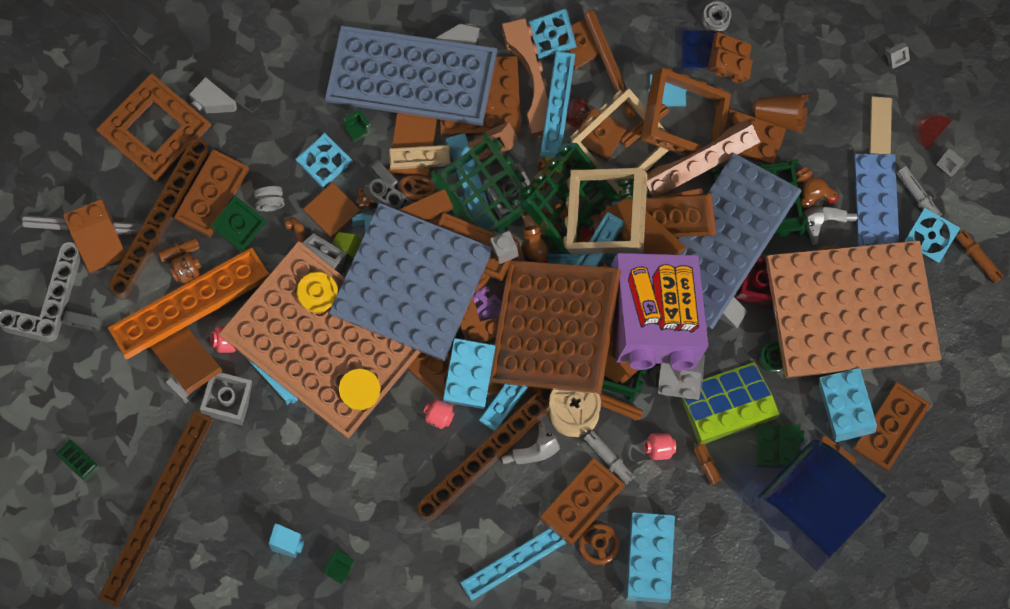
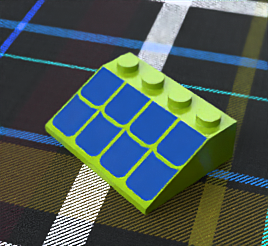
M755 362L703 379L699 400L681 397L699 445L774 421L779 416L774 398Z

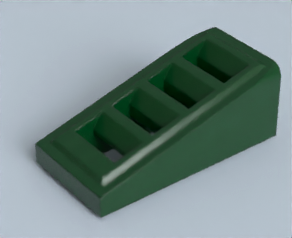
M71 439L56 453L85 483L100 469ZM72 446L74 450L67 457H64L63 454ZM78 452L79 455L70 462L69 460ZM84 458L85 460L76 468L74 465ZM89 463L90 466L81 473L80 470Z

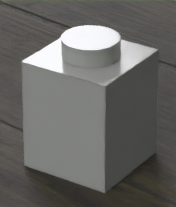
M510 231L490 239L499 264L519 256Z

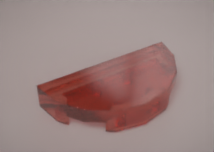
M934 116L924 122L920 129L921 145L926 151L952 122L951 119L945 116Z

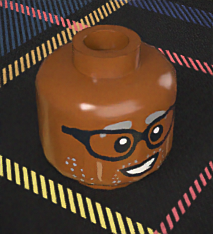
M186 253L172 260V266L169 267L176 282L187 283L199 276L198 269L201 268V265L196 256L192 258L190 254Z

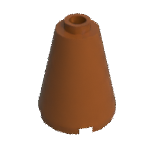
M808 94L758 98L757 102H753L752 113H755V117L802 134L808 112L804 102H808Z

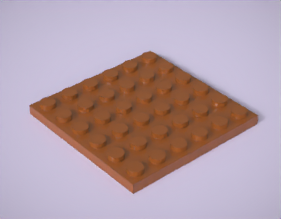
M511 261L507 271L489 382L601 394L621 270L606 267Z

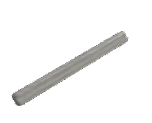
M24 215L22 219L24 227L69 230L65 218ZM114 222L118 234L137 235L143 225L141 223Z

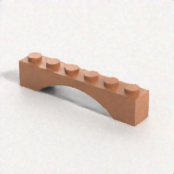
M525 19L503 23L502 35L506 49L517 56L523 63L533 85V102L527 114V125L531 139L542 138L549 98L546 94L548 86L546 79L541 77L543 68L541 61L536 59L538 51L536 43L531 41V36H533L531 25H527Z
M744 120L727 129L720 137L697 152L647 172V193L651 197L661 196L730 159L733 153L739 154L760 143L753 125Z

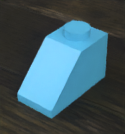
M275 524L269 546L273 552L296 558L297 553L302 552L304 541L301 540V534Z

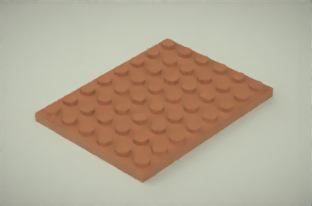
M298 241L219 333V336L346 439H349L421 352L333 317L329 314L331 309L323 313H313L304 309L297 298V287L305 275L319 271L331 276L337 284L338 293L345 277ZM354 369H365L373 373L379 380L381 388L379 399L375 405L362 411L352 410L347 407L339 395L341 379L346 373Z
M920 241L777 254L765 257L785 378L844 372L857 368L864 370L942 360Z

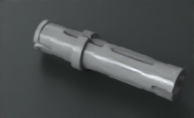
M905 166L900 169L896 174L918 202V207L923 210L926 208L941 216L942 213L933 203V198L928 196L908 167ZM929 218L931 222L936 220L935 218Z
M594 431L586 435L584 441L591 446L610 467L609 470L615 472L625 485L635 478V475L623 464L624 461L621 458L619 459Z

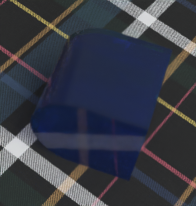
M813 439L754 499V505L766 523L813 569L818 571L869 518L886 498V495L841 453L825 442Z

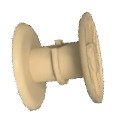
M553 389L549 400L551 411L548 413L552 426L559 433L568 437H580L588 434L595 428L599 420L601 408L600 395Z

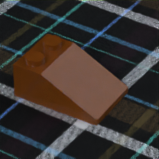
M98 200L63 214L89 273L123 260L126 252L104 200Z

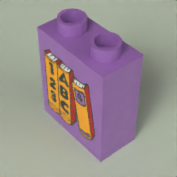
M617 253L610 268L621 270L613 318L616 362L630 363V367L636 370L652 368L655 366V363H669L672 369L678 371L694 368L708 348L698 256Z

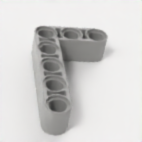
M67 242L60 248L40 317L12 310H2L0 312V327L4 332L44 342H52L57 339L81 260V254L76 244ZM68 251H75L72 257H66ZM63 270H70L67 276H60ZM57 289H64L63 294L59 296L54 295ZM58 308L56 314H49L50 309ZM6 318H13L10 324H3ZM31 322L32 327L28 330H24V324ZM52 327L50 334H43L45 328Z

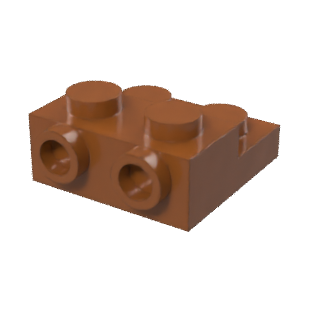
M720 32L715 33L708 71L715 73L718 77L730 78L735 83H743L750 79L753 60L749 58L752 44Z

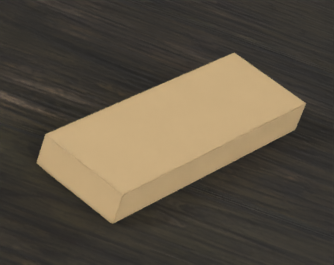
M871 97L869 154H891L892 98Z
M450 145L389 148L390 170L445 167L451 164Z

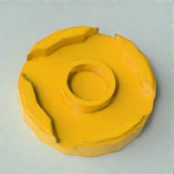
M319 271L305 275L297 287L299 303L304 309L313 313H323L331 309L338 295V288L334 279Z
M351 370L340 381V398L352 410L362 411L375 405L379 399L381 390L379 380L368 370Z

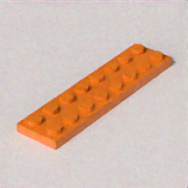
M251 247L109 326L108 329L127 360L261 285L270 274Z

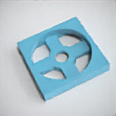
M566 9L528 21L532 28V37L534 43H536L537 55L540 60L555 55L556 51L564 52L577 47ZM552 18L563 20L565 25L560 27L554 26ZM545 22L546 29L543 33L537 34L540 25ZM551 30L556 32L554 37H549ZM568 33L569 38L566 44L560 46L559 36ZM548 40L552 49L544 50L539 43Z
M325 133L295 159L323 189L353 162ZM321 145L331 146L327 152H321L317 147ZM309 153L316 158V162L310 167L307 165ZM339 153L342 162L337 168L332 163V158ZM326 157L328 161L323 164L320 162V159ZM321 168H326L331 174L328 177H319L316 173Z
M924 208L905 242L915 241L914 233L915 231L924 235L925 239L921 245L922 253L940 263L960 228ZM927 218L937 219L930 228L921 225V221ZM943 224H946L950 231V238L948 240L940 236L939 231ZM929 232H935L936 237L934 239H929ZM932 243H938L944 247L936 253L927 252Z

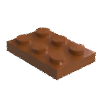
M730 109L725 131L747 120L753 125L760 140V143L738 155L760 163L774 164L786 129Z

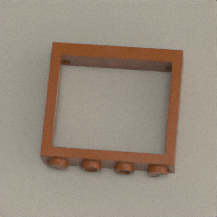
M662 68L652 74L641 136L642 141L686 157L704 148L702 145L657 129L665 83L717 101L710 143L725 132L731 98L730 93L725 92L722 88L709 86L704 81L693 80L688 75L677 74L669 68Z

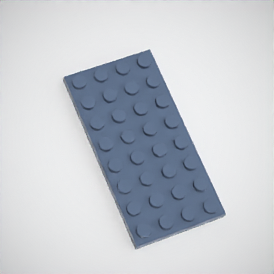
M341 26L325 100L328 103L483 126L498 50L497 48Z
M733 153L708 194H712L716 235L679 237L678 239L686 246L685 251L679 255H694L699 258L706 326L711 329L714 328L801 193L798 187Z

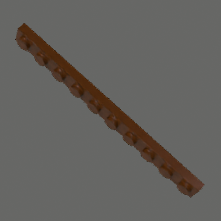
M194 410L98 597L99 600L116 608L119 607L214 421L212 418Z

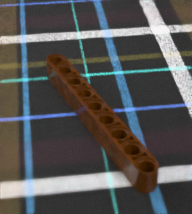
M195 138L189 143L112 277L109 287L116 299H125L131 293L204 165L209 151L203 139ZM197 147L204 148L200 153L194 152ZM187 164L194 165L190 170L184 169ZM178 181L184 182L181 187H175L174 185ZM166 199H175L172 204H165ZM159 215L165 216L162 221H160V222L155 221V218H156L157 216H159ZM152 232L155 234L151 239L145 238L147 233ZM138 250L145 251L142 256H135ZM129 267L135 268V270H134L133 273H131V274H126V273H125V270H126L127 268H129ZM121 284L125 286L122 291H115L116 286Z
M541 388L425 496L417 507L420 518L426 522L437 518L551 410L549 401L544 400L543 396L551 394L553 389ZM534 407L539 412L536 415H531L528 413V410ZM520 421L524 423V426L521 429H516L513 427V424ZM505 435L509 437V440L506 443H500L498 438ZM489 449L494 454L491 457H485L483 452ZM471 464L479 466L476 471L468 470V466ZM456 478L464 480L460 486L453 484V480ZM441 492L448 493V497L445 500H439L437 496ZM426 506L433 508L430 514H424L422 510Z

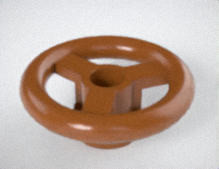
M422 175L406 176L398 183L399 192L414 202L438 192L431 178ZM416 181H422L429 185H423L421 183H417ZM406 183L411 186L410 192L404 189Z
M597 523L590 525L579 537L578 547L585 560L592 564L603 565L611 562L618 555L620 539L613 528L606 524ZM594 530L606 531L605 534L598 533L593 538L587 537ZM612 537L614 548L611 554L606 557L604 550L608 546V540ZM601 540L603 546H597L596 541ZM585 544L592 545L598 551L600 559L590 556L585 549Z

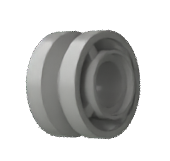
M711 2L704 10L702 17L703 26L712 33L725 31L730 23L731 10L723 2ZM718 15L721 19L716 20L712 16Z
M267 186L254 192V197L258 200L256 202V209L269 212L282 208L285 205L284 199L281 198L283 195L282 188Z

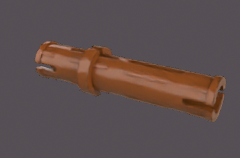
M965 229L955 236L965 248V253L967 255L970 254L994 284L1004 277L979 247L980 244L976 243Z

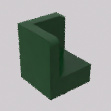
M361 109L343 118L344 128L353 143L371 134L370 124Z
M336 549L323 571L324 575L343 584L355 565V560Z

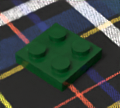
M234 196L209 228L242 253L267 220L237 196Z

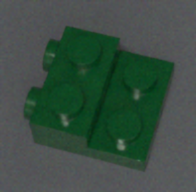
M758 425L756 467L798 469L800 463L804 462V451H800V443H804L805 433L804 430H800L801 425Z

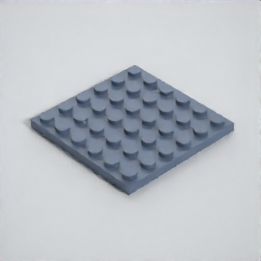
M379 203L329 314L444 361L493 252V248Z

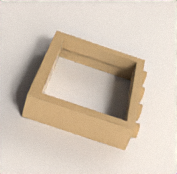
M630 89L620 90L612 97L614 99L612 103H605L598 110L600 112L599 115L595 118L591 116L584 123L585 128L581 131L577 129L570 136L572 140L569 142L578 143L597 169L604 168L583 146L581 141L625 100L643 120L645 119L646 107ZM658 122L657 129L668 133L664 129V127ZM658 146L636 168H643L646 172L669 150ZM607 180L611 187L619 195V191L622 190V188L618 187V184L614 180Z
M643 168L571 170V176L567 181L568 189L570 190L569 197L566 199L568 216L565 218L567 236L564 237V247L571 255L644 252L648 174ZM634 179L631 241L576 243L580 181Z

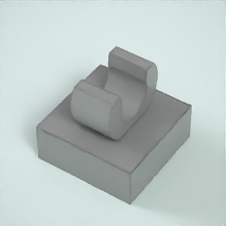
M905 42L900 44L894 43V47L890 49L888 47L885 48L888 64L892 69L910 61L908 45Z
M949 148L936 165L952 177L965 161L954 150Z

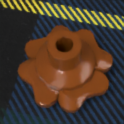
M363 187L358 190L356 203L359 204L360 208L370 207L375 204L374 201L364 194ZM372 187L373 192L377 194L378 191L375 187Z

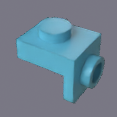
M361 213L357 214L356 217H352L353 227L365 226L367 231L372 215Z

